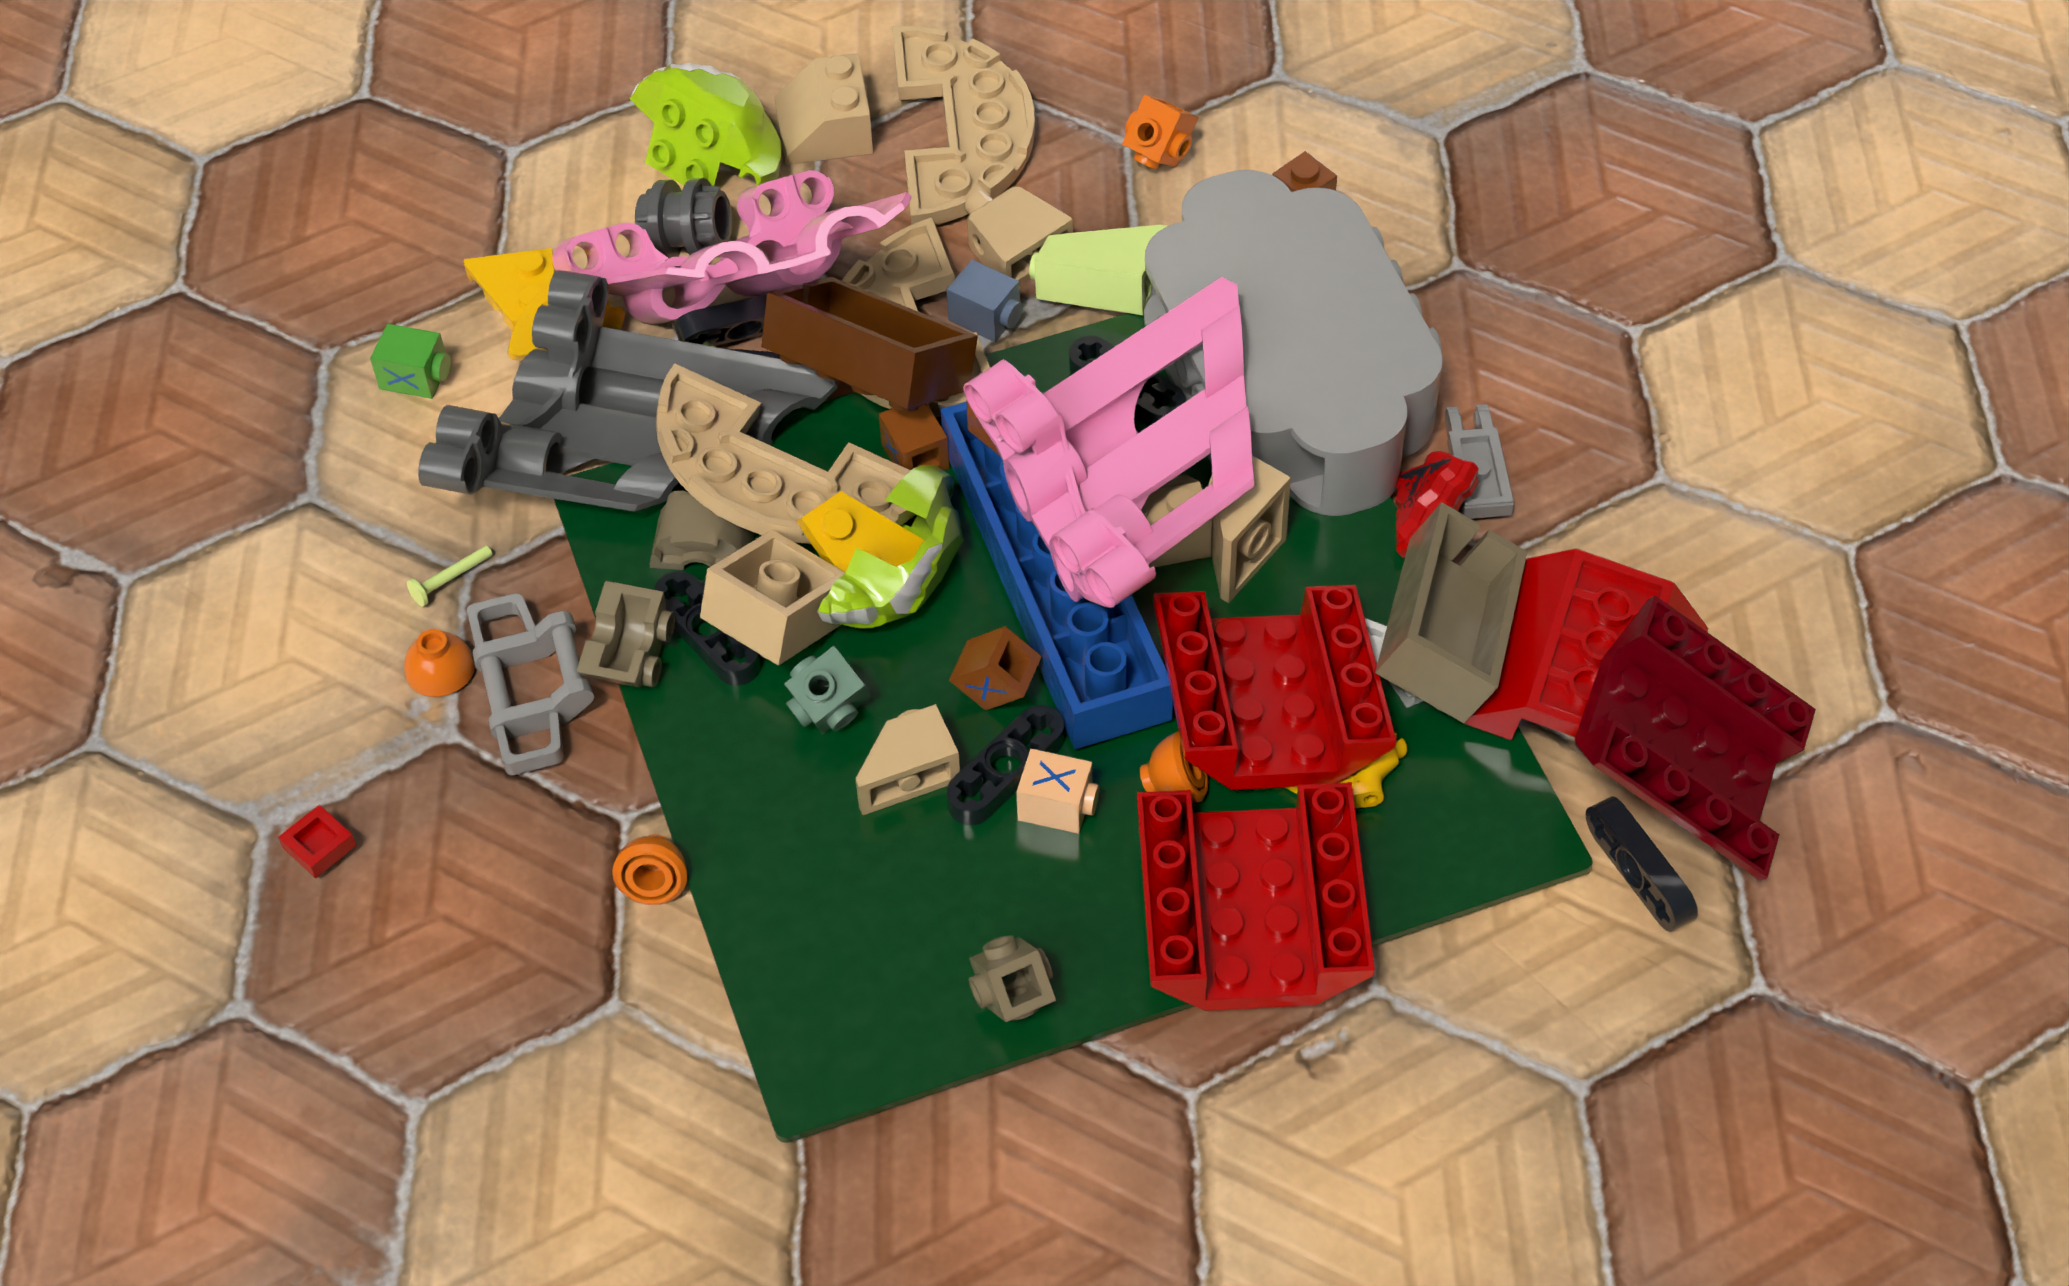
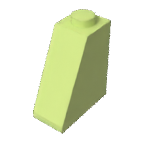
M1167 225L1049 235L1040 251L1034 252L1030 261L1029 275L1031 280H1035L1036 299L1143 315L1146 303L1151 297V281L1145 269V250L1151 238L1157 232L1167 227Z

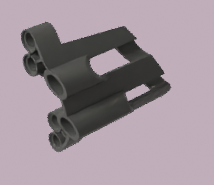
M556 270L549 285L548 306L541 305L533 321L532 342L538 348L533 349L524 358L517 370L512 387L513 400L499 418L495 413L452 405L444 406L436 426V443L429 442L421 454L418 468L419 482L422 486L469 495L476 493L482 487L615 509L638 511L667 501L668 495L679 483L662 455L656 432V413L661 387L674 363L761 402L759 416L746 432V435L768 445L774 443L772 433L783 417L799 407L815 410L838 388L836 380L817 376L816 370L802 364L786 363L778 358L602 327L608 297L606 278ZM592 459L632 466L620 477L616 485L559 474Z

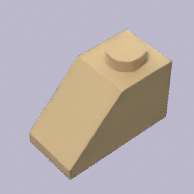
M936 704L920 710H908L897 718L886 721L855 779L859 809L862 815L946 787L951 779L960 772L959 752Z

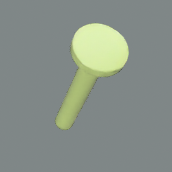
M486 545L421 584L414 578L408 580L407 588L418 605L421 607L427 605L428 593L490 558L493 555L491 549Z

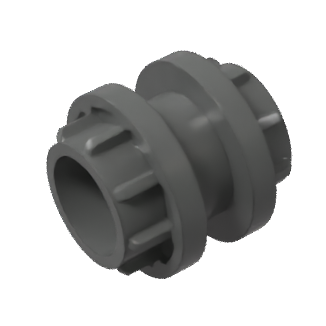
M705 178L689 179L685 183L683 190L674 180H658L651 189L646 191V194L639 196L635 208V224L647 231L650 240L658 251L671 258L679 257L682 247H685L688 254L691 255L705 247L728 242L732 231V212L726 193L720 190L718 186H712Z

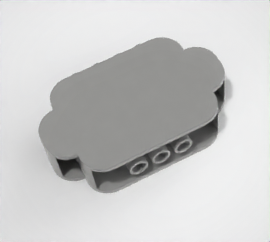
M1255 170L1231 171L1198 182L1187 192L1183 199L1182 222L1169 225L1157 232L1146 247L1145 269L1151 281V297L1148 299L1144 310V326L1146 327L1221 277L1237 284L1242 324L1246 405L1249 409L1252 456L1291 477L1290 496L1299 505L1314 513L1342 516L1366 510L1383 503L1397 488L1396 483L1400 475L1402 457L1417 452L1431 438L1435 423L1443 358L1439 335L1433 327L1429 328L1423 319L1421 305L1417 296L1414 293L1409 294L1406 289L1399 264L1396 260H1390L1385 252L1383 238L1379 229L1371 227L1362 209L1353 199L1332 189L1306 188L1291 192L1278 178ZM1203 344L1165 368L1170 381L1183 390L1186 401L1205 389ZM1210 453V454L1207 455V456H1208V458H1209V460H1210V462H1211V453Z

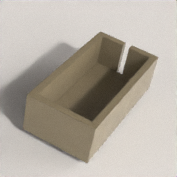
M1441 502L1409 540L1375 674L1429 703L1436 709L1465 723L1498 688L1527 551L1488 530L1458 564L1452 562L1479 531L1480 524Z

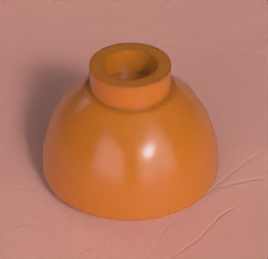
M429 629L422 632L408 648L404 660V673L409 686L416 692L431 697L446 696L460 690L469 682L475 670L473 655L469 646L457 635L438 629Z
M1179 731L1163 739L1153 750L1149 763L1140 767V777L1146 792L1191 790L1192 804L1204 800L1208 790V776L1201 769L1184 759Z
M658 834L643 836L630 841L619 852L613 865L612 874L617 888L629 899L645 905H661L674 900L682 893L687 883V865L682 852L666 837Z

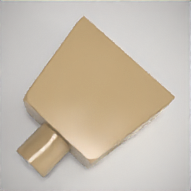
M1012 187L994 199L985 191L977 190L968 197L965 203V211L970 214L967 218L968 241L971 251L983 265L1018 280L1019 285L1030 279L1029 267L1034 252L1040 251L1049 235L1073 233V219L1021 187Z

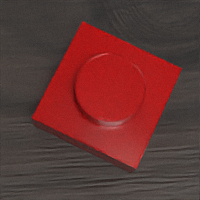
M320 804L278 837L282 848L315 879L357 846L353 834Z

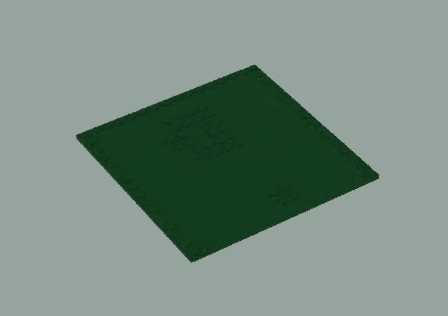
M1123 314L985 354L990 367L1004 359L1013 365L1024 377L1029 374L1035 380L1036 388L1043 394L1072 375L1069 366V349L1074 341L1084 336H1098L1117 346L1145 327L1144 314ZM1165 369L1158 373L1170 381ZM857 392L824 401L815 410L799 408L791 411L776 425L772 433L774 443L770 446L827 472L848 443L891 461L881 443L879 413L890 409L874 403ZM936 417L937 421L942 427L941 417ZM1134 417V424L1138 433L1149 427ZM1206 456L1178 476L1188 475L1200 481L1203 490L1209 486L1212 476V464L1208 456ZM950 461V468L944 471L955 479L953 495L950 501L952 506L958 511L964 540L941 582L915 613L873 628H855L840 625L779 666L760 655L761 670L758 676L750 683L739 686L729 685L720 680L674 630L671 640L669 642H662L659 654L662 668L659 681L655 687L642 686L639 688L618 684L671 838L684 856L687 865V883L776 1138L783 1143H789L1193 1007V1005L1157 990L1150 985L1137 808V792H1146L1140 777L1141 765L1149 763L1153 750L1163 739L1179 731L1174 704L1172 706L1171 721L1075 750L1064 727V743L1056 754L1092 762V783L1100 785L1095 813L1093 816L1085 814L1079 834L1018 821L1017 792L988 820L977 825L961 824L952 818L948 810L947 786L866 815H862L859 809L855 779L886 721L897 718L908 710H920L936 704L959 752L961 771L1027 708L1036 705H1046L1057 710L1038 666L1023 698L986 711L949 681L967 640L1006 626L1029 645ZM613 462L568 476L616 485L620 477L632 466ZM680 483L671 491V493L674 491L688 492ZM1289 496L1287 537L1285 542L1229 603L1220 599L1212 555L1211 557L1155 567V579L1131 595L1165 668L1166 664L1153 604L1154 593L1205 591L1210 618L1213 619L1300 615L1306 587L1356 585L1364 618L1387 626L1405 559L1396 551L1397 508L1391 497L1383 503L1366 510L1342 516H1328L1305 509ZM553 498L595 620V611L605 581L654 590L657 581L662 576L675 571H683L693 575L705 587L707 568L709 566L704 563H688L684 566V570L650 568L660 510L666 505L667 501L638 511H628ZM917 515L904 524L912 527ZM755 533L754 540L759 538L761 535ZM796 543L820 557L812 544ZM675 593L670 596V598H679L685 605L686 612L690 609L687 595L680 597ZM702 621L695 627L694 632L701 636H709L716 633L719 629L706 621ZM729 644L725 647L728 661L736 660L739 664L746 661V658H736L730 651ZM835 646L865 684L872 697L856 708L858 714L848 725L838 731H833L830 728L822 734L813 722L804 728L786 705V702L792 699L793 696L784 683L792 678L790 672L802 660L810 656L818 658ZM1380 676L1394 733H1397L1396 740L1398 741L1401 738L1405 740L1407 753L1403 758L1399 759L1398 766L1383 779V801L1373 807L1355 808L1372 946L1586 875L1590 872L1592 858L1519 727H1517L1512 740L1464 724L1425 701L1406 708L1390 682ZM1046 727L1042 731L1032 728V738L1040 732L1050 735V728ZM1030 743L1026 746V748L1028 749L1029 752H1030ZM1002 756L997 758L991 766L997 772L1011 773L1016 771L1021 763L1014 757ZM1207 774L1208 790L1204 800L1192 804L1193 813L1296 808L1297 794L1285 787L1230 790ZM982 776V785H984L986 781ZM980 791L973 797H968L965 794L961 795L962 802L965 803L969 799L979 802ZM1003 936H1013L1014 939L1020 937L1036 949L1041 948L1044 951L1053 972V978L1049 979L1056 998V1001L1040 1007L1034 1014L1023 1019L1010 1020L1008 1022L1003 1021L987 1007L980 1008L969 984V978L975 975L969 958L984 952L983 946L986 943ZM1009 974L1001 977L1002 980L1006 979L1009 976Z

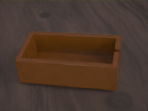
M828 277L803 283V288L795 285L767 292L761 347L779 354L780 359L786 363L802 364L816 370V375L821 378L840 380L852 385V390L859 394L876 395L889 401V406L894 409L914 411L920 405L933 401H947L949 396L964 392L963 386L972 379L978 335L836 278Z

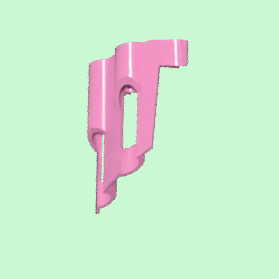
M808 170L765 182L743 191L738 199L737 210L741 220L748 227L749 235L735 241L722 242L705 247L692 253L689 257L668 258L654 247L645 229L634 223H621L562 241L555 248L552 260L555 270H565L606 278L608 294L623 296L624 304L633 317L650 325L675 321L690 311L706 308L717 298L724 286H727L736 294L749 297L767 294L770 291L795 285L800 286L803 283L812 282L820 278L832 267L837 259L842 245V238L880 228L908 206L912 196L908 192H904L867 204L844 207L825 213L834 197V186L829 177L818 171ZM802 183H805L811 190L812 199L810 204L806 203L801 196L800 188ZM761 194L765 195L771 204L769 216L765 215L759 207ZM618 234L623 235L630 244V251L627 257L622 256L616 248L615 241ZM575 246L581 247L587 255L588 262L585 269L579 268L573 261L572 253ZM763 251L767 254V256H768L770 262L767 260V258H766L765 254L763 253ZM716 256H721L719 262L709 265ZM673 286L675 289V299L673 305L668 307L663 301L662 291Z
M1224 277L1217 279L1043 394L1036 388L1035 380L1029 374L1024 377L1013 365L1004 359L963 386L967 402L998 449L1004 463V472L1009 489L1019 511L1028 522L1033 521L1051 552V557L1061 583L1070 598L1075 602L1084 597L1099 605L1109 608L1114 607L1155 579V567L1149 568L1148 565L1255 486L1250 418L1245 394L1243 339L1238 285ZM1203 344L1205 389L1138 433L1134 424L1135 406L1145 382ZM1211 453L1213 483L1150 525L1141 511L1148 496Z

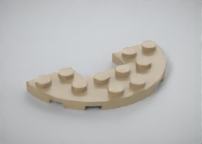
M892 26L899 100L943 97L948 147L904 150L908 193L912 196L909 202L911 225L932 217L935 226L969 214L965 211V203L973 192L983 190L994 199L1002 194L1022 172L1034 144L1035 117L1032 96L1020 73L1017 70L1012 71L1000 61V53L973 38L969 43L948 37V31L943 29L920 26Z
M930 217L914 223L881 241L880 246L882 250L872 256L867 262L858 260L842 281L918 311L914 301L946 291L955 280V276L934 221ZM977 338L972 379L990 368L979 338ZM963 392L949 396L947 401H933L927 404L935 417H941L942 408L966 402V397ZM863 395L880 406L888 409L892 408L889 406V401L876 395Z
M675 363L666 375L661 387L656 413V432L662 455L678 482L690 495L715 515L761 536L770 530H774L793 542L807 544L811 543L796 521L840 491L900 526L916 515L894 503L885 501L899 481L911 470L848 443L827 472L746 435V432L759 416L761 402Z

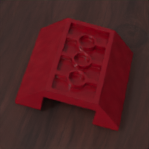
M1654 595L1646 601L1602 658L1574 741L1590 763L1598 770L1761 881L1768 878L1780 836L1779 833L1760 821L1777 763L1805 749L1816 709Z

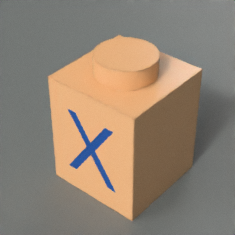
M1030 749L1017 789L1018 821L1079 834L1085 814L1094 815L1099 798L1100 785L1092 783V762Z

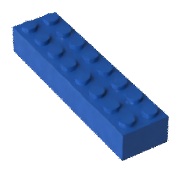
M966 402L942 408L941 424L948 438L950 464L1028 644L1042 656L1038 667L1057 711L1063 718L1064 727L1074 750L1171 721L1173 699L1167 670L1132 595L1111 608L1091 602L1084 597L1077 602L1073 601L1061 583L1051 557V552L1033 521L1028 522L1023 517L1013 499L1006 480L1002 458L968 430Z

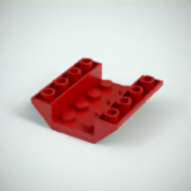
M1577 548L1526 558L1498 688L1464 724L1512 740L1522 718L1576 737L1602 658L1649 598L1656 595L1706 632H1708L1709 628L1672 581Z
M1356 585L1306 587L1300 615L1213 619L1210 618L1205 591L1154 593L1153 604L1184 759L1230 790L1339 783L1395 748L1396 737L1380 676L1375 674L1377 664Z
M1352 782L1298 785L1296 808L1193 813L1191 790L1137 792L1151 987L1204 1011L1316 1006L1374 976L1375 968Z

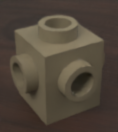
M1003 936L991 940L983 946L984 952L969 958L975 973L974 976L969 978V984L976 1002L980 1008L987 1007L1005 1022L1026 1018L1037 1012L1040 1007L1056 1001L1049 979L1053 978V972L1044 951L1041 948L1036 949L1020 937L1014 939L1013 936ZM1009 974V976L1006 979L1002 980L1001 977Z

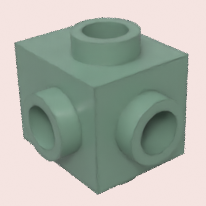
M835 646L818 658L810 656L802 660L790 672L792 678L784 683L793 696L792 699L786 702V705L804 728L813 722L822 734L830 728L833 731H838L848 725L858 714L856 708L872 697L865 684Z

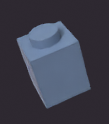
M971 260L947 288L949 321L974 333L977 332L978 335L993 342H996L1007 328H1013L1021 317L1023 305L1020 302L1019 281L977 261Z

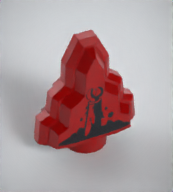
M1436 451L1427 455L1423 465L1400 473L1396 483L1398 492L1395 503L1398 505L1396 513V551L1402 558L1406 556L1410 538L1441 502L1458 511L1463 501L1473 494L1479 483L1477 477L1479 468L1475 463L1462 460L1447 452Z

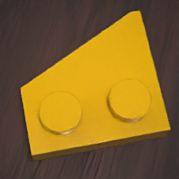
M552 248L464 259L467 277L471 282L476 281L484 291L485 299L494 310L502 313L504 322L512 331L524 308L541 290L550 285L552 276L556 271L552 260Z
M842 491L796 521L819 556L846 572L856 548L898 567L903 563L912 561L919 547L925 541Z

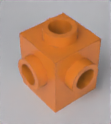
M1144 94L1138 109L1127 120L1125 126L1126 136L1122 145L1136 151L1133 159L1150 168L1158 170L1160 164L1177 167L1178 162L1187 155L1191 147V134L1199 117L1163 99Z

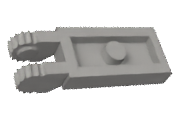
M1487 404L1475 406L1473 421L1476 429L1463 430L1461 414L1457 407H1446L1445 426L1449 454L1462 460L1471 461L1479 468L1477 474L1479 483L1473 494L1466 498L1460 506L1462 514L1470 519L1512 516L1514 501L1498 430L1497 427L1493 428Z

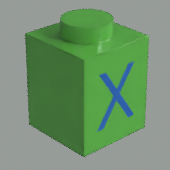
M393 324L386 325L370 357L380 390L429 399L433 398L440 381L444 382L447 379L451 366L450 356L445 352L440 333Z

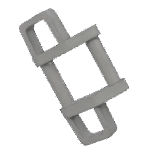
M517 593L469 605L467 614L475 643V648L472 651L475 667L482 671L492 713L488 723L491 735L498 740L506 773L516 775L560 763L564 757L561 726L572 720L594 700L590 681L584 679V677L576 672L579 657L573 635L576 633L573 615L567 611L552 613L535 626L523 596ZM511 614L518 615L521 618L526 632L484 642L481 632V624L483 622ZM556 651L564 684L553 692L549 698L511 707L502 669L543 659ZM550 729L551 743L547 747L518 755L510 752L508 739Z

